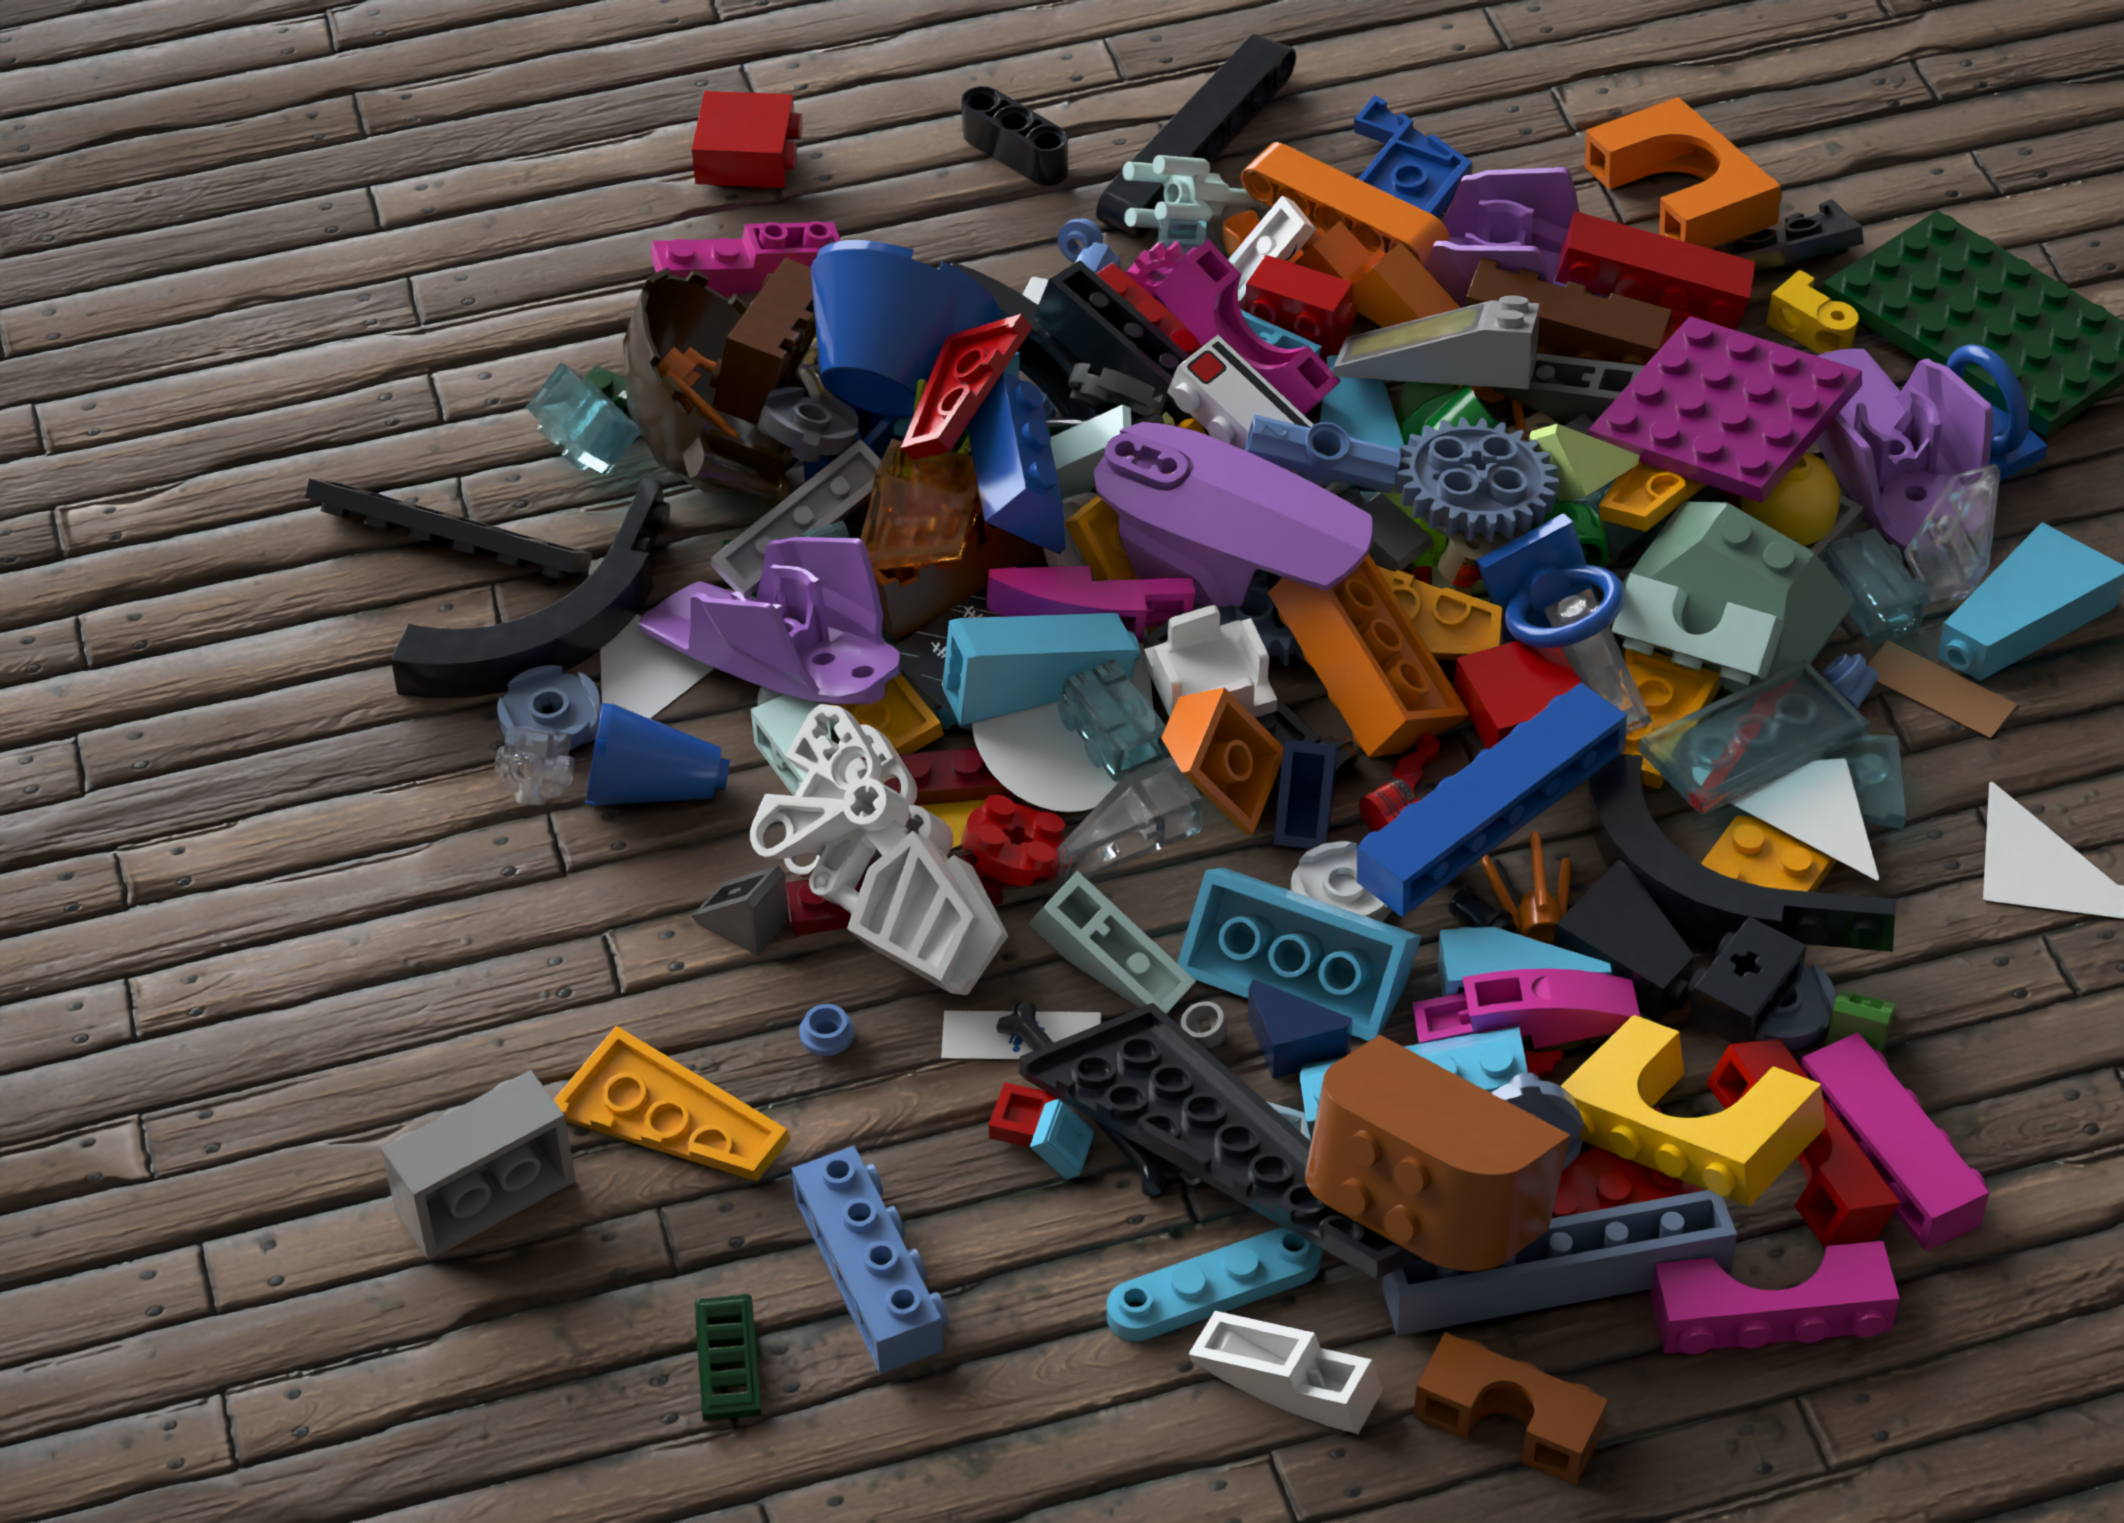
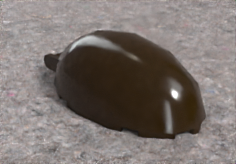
M669 267L649 276L644 283L623 340L627 409L659 465L705 493L730 495L748 493L764 499L767 506L774 508L787 498L789 485L785 473L799 461V459L791 454V447L771 436L763 434L759 431L757 425L718 410L715 411L739 433L740 438L720 431L712 423L711 418L703 415L691 402L690 404L695 409L689 414L678 401L683 392L671 377L664 375L663 379H661L657 370V366L673 347L683 354L691 347L704 358L717 363L719 359L723 358L727 336L749 306L735 293L728 299L707 287L708 277L698 271L691 270L686 278L669 275ZM697 366L695 370L702 376L692 389L712 407L716 388L709 386L712 373ZM798 371L790 387L805 388L803 397L811 398Z

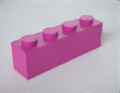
M1857 1032L1803 1057L1801 1068L1810 1080L1821 1084L1822 1097L1901 1202L1894 1214L1924 1251H1928L1981 1226L1990 1193L1985 1180L1977 1170L1968 1167L1955 1151L1949 1135L1943 1129L1937 1128L1923 1112L1914 1092L1909 1088H1904L1892 1074L1885 1057L1879 1050L1872 1049L1861 1034Z

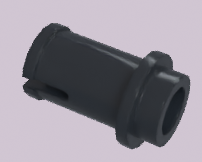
M1466 886V890L1460 889L1450 901L1449 912L1454 917H1458L1468 927H1496L1516 933L1517 926L1513 922L1512 914L1505 909L1498 910L1472 886Z

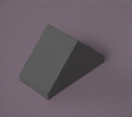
M777 865L724 881L691 917L700 926L759 956L790 922L785 873Z

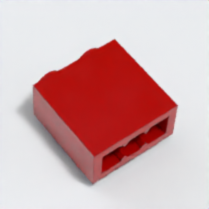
M704 91L691 149L695 184L785 188L788 170H795L797 164V144L794 140H801L803 128L802 113H795L793 94Z
M1265 255L1246 283L1245 312L1322 346L1319 357L1325 364H1327V356L1339 355L1346 337H1350L1357 305L1352 303L1353 282L1269 255Z
M1514 641L1458 657L1456 660L1454 690L1469 712L1468 718L1486 749H1491L1510 735L1511 731L1519 723L1528 722L1543 711L1553 698L1566 694L1582 682L1561 647L1536 648L1525 645L1520 641Z

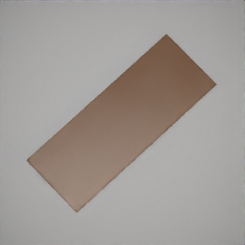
M1889 640L1886 641L1867 664V666L1873 667L1878 672V683L1989 738L1994 735L2018 705Z

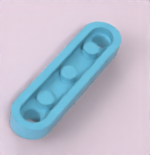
M1280 1227L1126 1281L1116 1286L1108 1296V1325L1115 1335L1124 1340L1144 1341L1209 1318L1213 1315L1214 1311L1226 1312L1311 1281L1321 1268L1322 1248L1287 1228ZM1286 1248H1298L1301 1250L1293 1252ZM1139 1301L1144 1305L1141 1307H1131L1128 1304Z

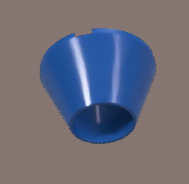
M845 240L830 243L819 249L817 258L813 260L811 265L821 382L836 398L862 411L889 418H913L917 382L920 379L928 382L945 339L951 334L1000 320V308L994 297L980 283L944 261L941 262L940 268L937 269L912 259L914 253L912 249L877 241Z

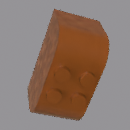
M1378 1035L1327 1069L1323 1078L1305 1171V1181L1309 1190L1321 1202L1417 1256L1449 1269L1482 1271L1503 1264L1549 1230L1570 1134L1384 1036Z

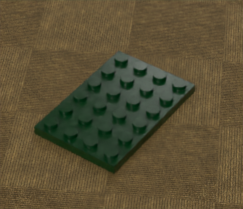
M1938 210L1828 278L1822 284L1820 293L1831 298L1830 300L1843 302L1852 306L1858 313L1859 322L1921 360L1928 358L1932 362L1946 366L1949 357L1955 350L1970 344L1980 345L1994 351L2010 366L2021 384L2029 410V427L2045 437L2124 384V321L2108 312L2103 306L2095 304L2069 289L2066 284L2056 281L2032 267L2027 261L2019 259L1995 245L1990 239L1980 236L1958 223L1953 217L1943 214ZM1969 364L1965 368L1963 381L1985 400L2009 414L2004 395L1993 377L1980 366Z

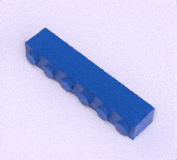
M1579 683L1564 695L1556 696L1543 711L1528 722L1519 723L1511 731L1510 735L1491 749L1482 750L1472 763L1454 776L1444 778L1434 791L1416 804L1412 803L1406 806L1396 819L1381 830L1369 833L1361 841L1360 845L1357 846V883L1401 917H1404L1624 752L1627 714L1583 683Z

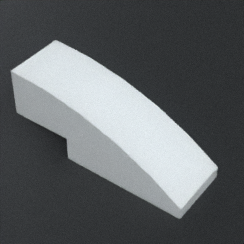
M1214 1311L1189 1352L1193 1363L1260 1400L1317 1423L1359 1434L1383 1391L1371 1359L1322 1349L1313 1332Z

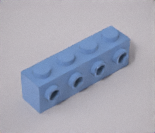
M855 1146L791 1168L797 1207L879 1374L943 1351L942 1327L949 1324L944 1302L938 1292L929 1294L924 1284V1281L927 1280L925 1267L918 1251L915 1248L907 1250L902 1238L905 1237L901 1218L893 1205L885 1207L880 1197L883 1195V1187L875 1166L872 1163L864 1165Z

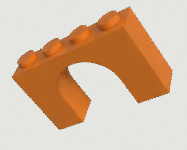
M1679 97L1586 130L1585 168L1609 190L1662 172H1683L1706 180L1661 197L1659 235L1712 249L1778 224L1779 203L1782 200L1781 186L1778 182L1766 174L1749 156L1743 154L1722 133L1713 128L1697 111L1690 108Z

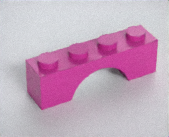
M1208 239L1186 256L1153 292L1166 305L1167 309L1176 315L1192 332L1202 346L1219 335L1296 409L1306 416L1341 380L1338 377H1333V371L1309 346L1297 349L1279 348L1267 343L1253 332L1245 321L1238 302V286L1242 274Z
M1883 1241L1826 1246L1823 1262L1818 1271L1809 1280L1796 1287L1776 1291L1752 1288L1734 1280L1721 1269L1713 1258L1655 1263L1650 1294L1663 1352H1685L1687 1354H1699L1709 1349L1735 1346L1758 1348L1767 1343L1796 1340L1812 1343L1826 1337L1856 1335L1859 1337L1875 1336L1881 1332L1892 1331L1900 1299Z

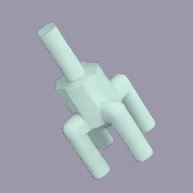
M1157 155L1154 158L1153 164L1127 162L1123 167V176L1126 180L1162 183L1165 187V202H1159L1155 210L1129 208L1126 211L1125 223L1129 227L1176 229L1182 222L1207 223L1210 219H1216L1221 216L1225 206L1257 208L1261 202L1253 198L1245 189L1229 188L1228 184L1222 181L1220 174L1209 173L1210 164L1202 158Z

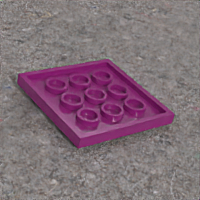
M1690 316L1588 429V435L1640 455L1639 462L1763 503L1861 388L1862 370Z

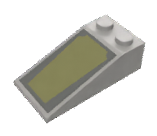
M1503 296L1499 301L1491 300L1346 337L1334 365L1333 377L1529 389L1537 361L1540 303H1528L1529 300L1522 296Z

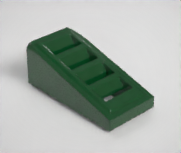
M739 1294L695 1300L703 1421L762 1415L752 1296L749 1294ZM744 1342V1345L710 1348V1345ZM746 1365L745 1369L712 1372V1368ZM747 1385L748 1392L713 1395V1389Z

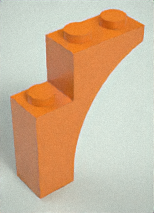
M1340 220L1327 233L1319 226L1289 261L1353 282L1352 303L1357 305V312L1382 328L1461 308L1401 242L1387 254L1379 248L1371 255Z

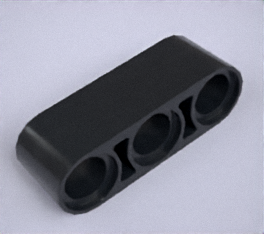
M989 86L972 87L963 93L961 98L962 132L964 139L969 144L1037 184L1046 186L1057 185L1067 178L1069 172L1068 135L1065 130Z

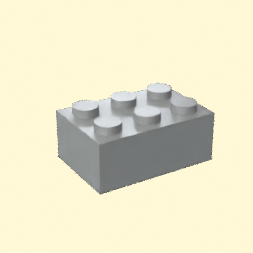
M531 1070L512 1080L501 1082L488 1093L463 1106H456L448 1110L442 1117L413 1132L400 1135L392 1143L381 1148L396 1215L428 1261L576 1182L565 1115Z

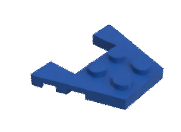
M1374 95L1354 118V133L1386 144L1358 179L1437 218L1454 198L1462 177L1472 175V161L1435 135L1431 134L1426 137L1413 127L1412 119L1403 113L1396 116L1387 109V102Z

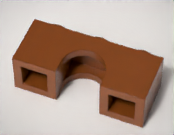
M1445 1332L1416 1385L1413 1418L1468 1440L1474 1426L1481 1418L1493 1413L1511 1414L1519 1418L1527 1426L1522 1463L1577 1486L1604 1432L1609 1399L1597 1395L1591 1388L1583 1384H1571L1546 1374L1529 1362L1515 1361L1490 1351L1478 1341L1461 1339Z

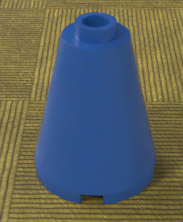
M602 703L585 803L602 806L713 799L715 789L725 790L730 760L721 758V747L616 704Z

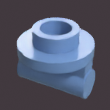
M1844 653L1834 659L1823 672L1826 677L1822 685L1823 690L1829 695L1832 694L1838 700L1839 707L1846 713L1856 712L1879 679L1878 672L1873 667L1866 665L1867 660L1861 654L1849 657Z

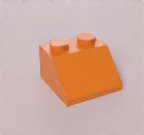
M1225 687L1179 696L1161 737L1181 772L1245 835L1253 834L1281 767L1283 746Z

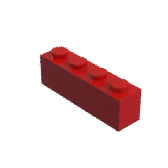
M1574 211L1561 246L1555 281L1567 284L1570 281L1585 285L1586 290L1610 296L1613 293L1671 310L1688 311L1700 316L1704 321L1737 330L1751 297L1755 261Z

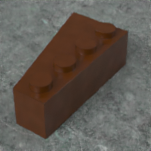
M785 258L774 274H767L760 293L751 302L747 311L727 336L723 358L719 359L714 367L709 384L710 387L716 388L712 409L758 426L768 394L778 388L790 387L817 338L811 267Z

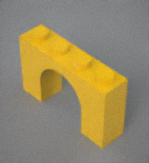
M1633 1015L1561 1085L1574 1098L1581 1113L1584 1126L1580 1134L1582 1141L1617 1154L1624 1159H1629L1660 1171L1669 1177L1680 1179L1705 1190H1711L1721 1197L1731 1199L1748 1207L1762 1195L1826 1127L1821 1084L1774 1066L1736 1104L1722 1112L1698 1118H1679L1653 1110L1652 1107L1685 1074L1679 1031Z

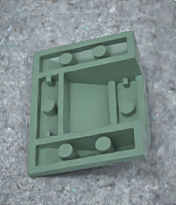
M1682 502L1630 572L1679 587L1688 594L1682 612V622L1684 628L1690 634L1701 635L1712 631L1720 623L1727 602L1777 616L1785 623L1766 682L1751 677L1749 686L1721 678L1720 690L1754 709L1763 694L1800 676H1804L1852 609L1855 602L1813 551L1729 503ZM1630 573L1628 574V576L1625 578V580H1624L1623 583H1622V584H1623V587H1624V590H1625V587H1626V584H1627V581H1628V578H1629ZM1654 648V651L1670 657L1673 655V653ZM1702 663L1701 667L1718 673L1721 671L1719 667Z

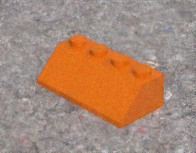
M1369 553L1351 575L1327 591L1282 577L1268 592V595L1278 609L1279 618L1289 627L1303 650L1304 659L1316 671L1328 691L1330 701L1339 709L1353 732L1355 742L1365 751L1368 757L1401 754L1416 746L1418 740L1423 737V734L1431 733L1432 736H1435L1464 721L1470 715Z

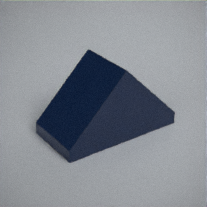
M1284 740L1273 845L1313 849L1327 843L1335 795L1337 745Z
M1253 979L1249 985L1248 1022L1273 1079L1301 1072V1066L1305 1064L1343 1058L1350 1054L1353 1018Z

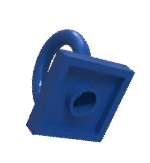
M1970 344L1955 350L1949 357L1946 366L1962 380L1965 368L1969 364L1978 365L1986 370L2000 387L2009 412L2008 414L1990 403L1993 409L1991 452L1988 476L1980 489L1981 491L2044 460L2048 445L2029 429V410L2026 397L2018 378L2010 366L1994 351L1980 345Z
M1564 513L1476 559L1490 602L1503 608L1502 636L1507 643L1520 641L1525 645L1536 648H1558L1579 643L1598 634L1610 625L1618 616L1624 603L1625 592L1622 582L1613 572L1603 567L1586 563L1573 521ZM1595 587L1600 588L1604 592L1602 603L1591 614L1577 622L1550 628L1599 602Z

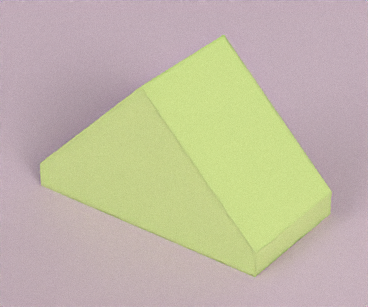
M1559 424L1531 431L1529 441L1536 440L1539 442L1538 452H1550L1549 464L1557 465L1556 478L1559 479L1556 496L1559 501L1574 500L1588 496L1632 469L1639 462L1640 455Z

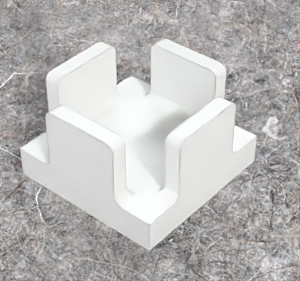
M1207 606L1170 618L1168 621V640L1163 644L1144 649V663L1169 717L1179 696L1224 687L1254 718L1277 711V698L1268 680L1269 655L1251 618L1243 621L1237 620L1220 626V613L1217 606Z

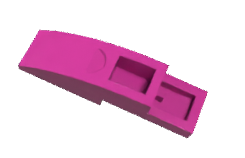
M834 222L745 224L742 239L718 238L652 241L650 257L656 273L669 267V275L687 278L691 270L698 271L708 277L707 287L726 297L732 296L733 293L739 295L761 290L767 274H774L785 258L811 267L813 260L817 258L819 249L841 240Z
M1090 566L1010 567L1005 569H989L986 603L988 610L1003 617L1118 613L1126 630L1132 631L1135 634L1138 643H1143L1146 627H1160L1180 611L1184 614L1193 611L1195 589L1193 578L1165 577L1159 579L1092 581Z
M1517 969L1462 977L1465 992L1413 1002L1419 1044L1519 1026L1521 1037L1531 1035L1534 1049L1615 1033L1633 1015L1640 1017L1632 980L1604 973L1571 969Z

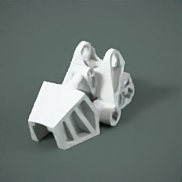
M821 704L815 707L808 714L785 755L795 767L807 774L795 796L764 795L750 829V841L753 849L759 855L770 860L784 859L786 866L791 872L801 877L809 878V887L814 894L833 904L840 905L851 913L847 929L868 947L952 994L968 995L1008 937L972 865L955 855L951 858L947 857L953 845L952 830L944 820L924 808L914 805L917 798L915 780L890 740L871 726L859 725L856 718L840 706ZM831 720L837 722L834 730L840 739L839 744L826 737L829 733L826 725ZM891 778H899L901 783L900 794L884 785V783ZM774 822H783L786 828L784 841L773 848L767 849L763 843V834L766 828ZM809 853L817 855L814 862L806 867H800L796 860V855ZM881 854L882 857L868 868L860 893H858L854 889L871 858Z

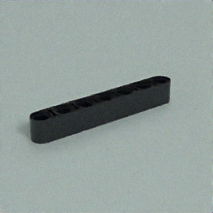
M1257 34L1249 36L1130 162L1153 164L1154 158L1157 155L1202 158L1211 164L1289 80L1296 64L1297 56L1295 49ZM1122 170L1102 192L1096 210L1097 219L1131 235L1142 237L1151 228L1127 226L1125 223V213L1129 208L1155 210L1159 202H1165V187L1162 183L1126 180Z

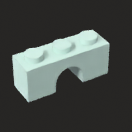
M1630 573L1624 590V603L1621 611L1615 618L1611 630L1614 634L1625 639L1623 648L1647 656H1652L1654 648L1673 653L1670 662L1700 671L1702 663L1721 668L1719 677L1749 686L1751 677L1766 682L1785 624L1782 620L1774 615L1727 602L1720 623L1712 631L1701 635L1690 634L1686 631L1682 622V612L1688 594L1679 587Z

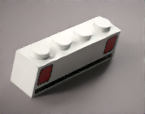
M1219 335L1178 365L1167 391L1173 397L1176 405L1182 411L1190 413L1208 430L1211 437L1242 450H1245L1254 414L1310 428L1313 426L1298 409ZM1286 469L1298 475L1297 471ZM1334 480L1331 484L1320 487L1337 495L1347 490L1350 484Z

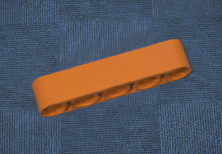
M1279 142L1269 145L1241 172L1242 185L1256 200L1273 207L1283 195L1297 204L1316 229L1320 226L1325 233L1340 220L1371 255L1379 248L1387 254L1401 242L1420 264L1425 267L1434 243L1436 241H1450L1448 229L1436 216Z

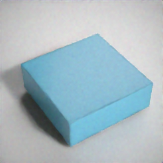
M1057 1099L1045 1103L1030 1148L1067 1180L1080 1176L1095 1131L1066 1104Z

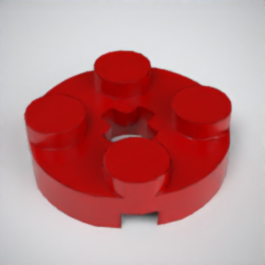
M1002 795L988 796L983 806L971 812L961 837V845L965 854H967L970 848L972 853L978 857L977 868L998 881L1016 886H1033L1035 878L1048 876L1047 882L1054 880L1060 874L1068 853V842L1063 834L1065 823L1058 815L1051 812H1038L1027 806L1016 804Z

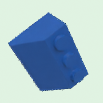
M1003 372L967 425L984 520L991 525L1056 554H1061L1066 550L1063 502L1050 443L1051 437L1048 432L1043 408V398L1040 389L1032 383L1022 381Z

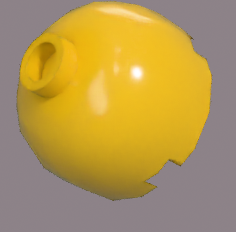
M1810 452L1804 453L1763 503L1740 496L1741 511L1792 540L1797 539V543L1802 546L1823 540L1835 528L1841 502L1840 488L1833 470L1823 459Z

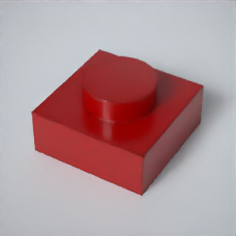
M1004 1082L988 1125L989 1139L1030 1148L1045 1103L1057 1100V1097L1046 1091Z

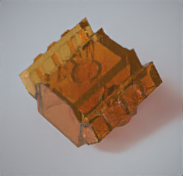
M891 439L875 474L868 512L860 538L865 543L872 569L885 570L889 568L960 561L963 547L967 544L976 522L979 508L982 506L973 457L962 453L945 452L941 455H932L912 461L901 449L903 441Z

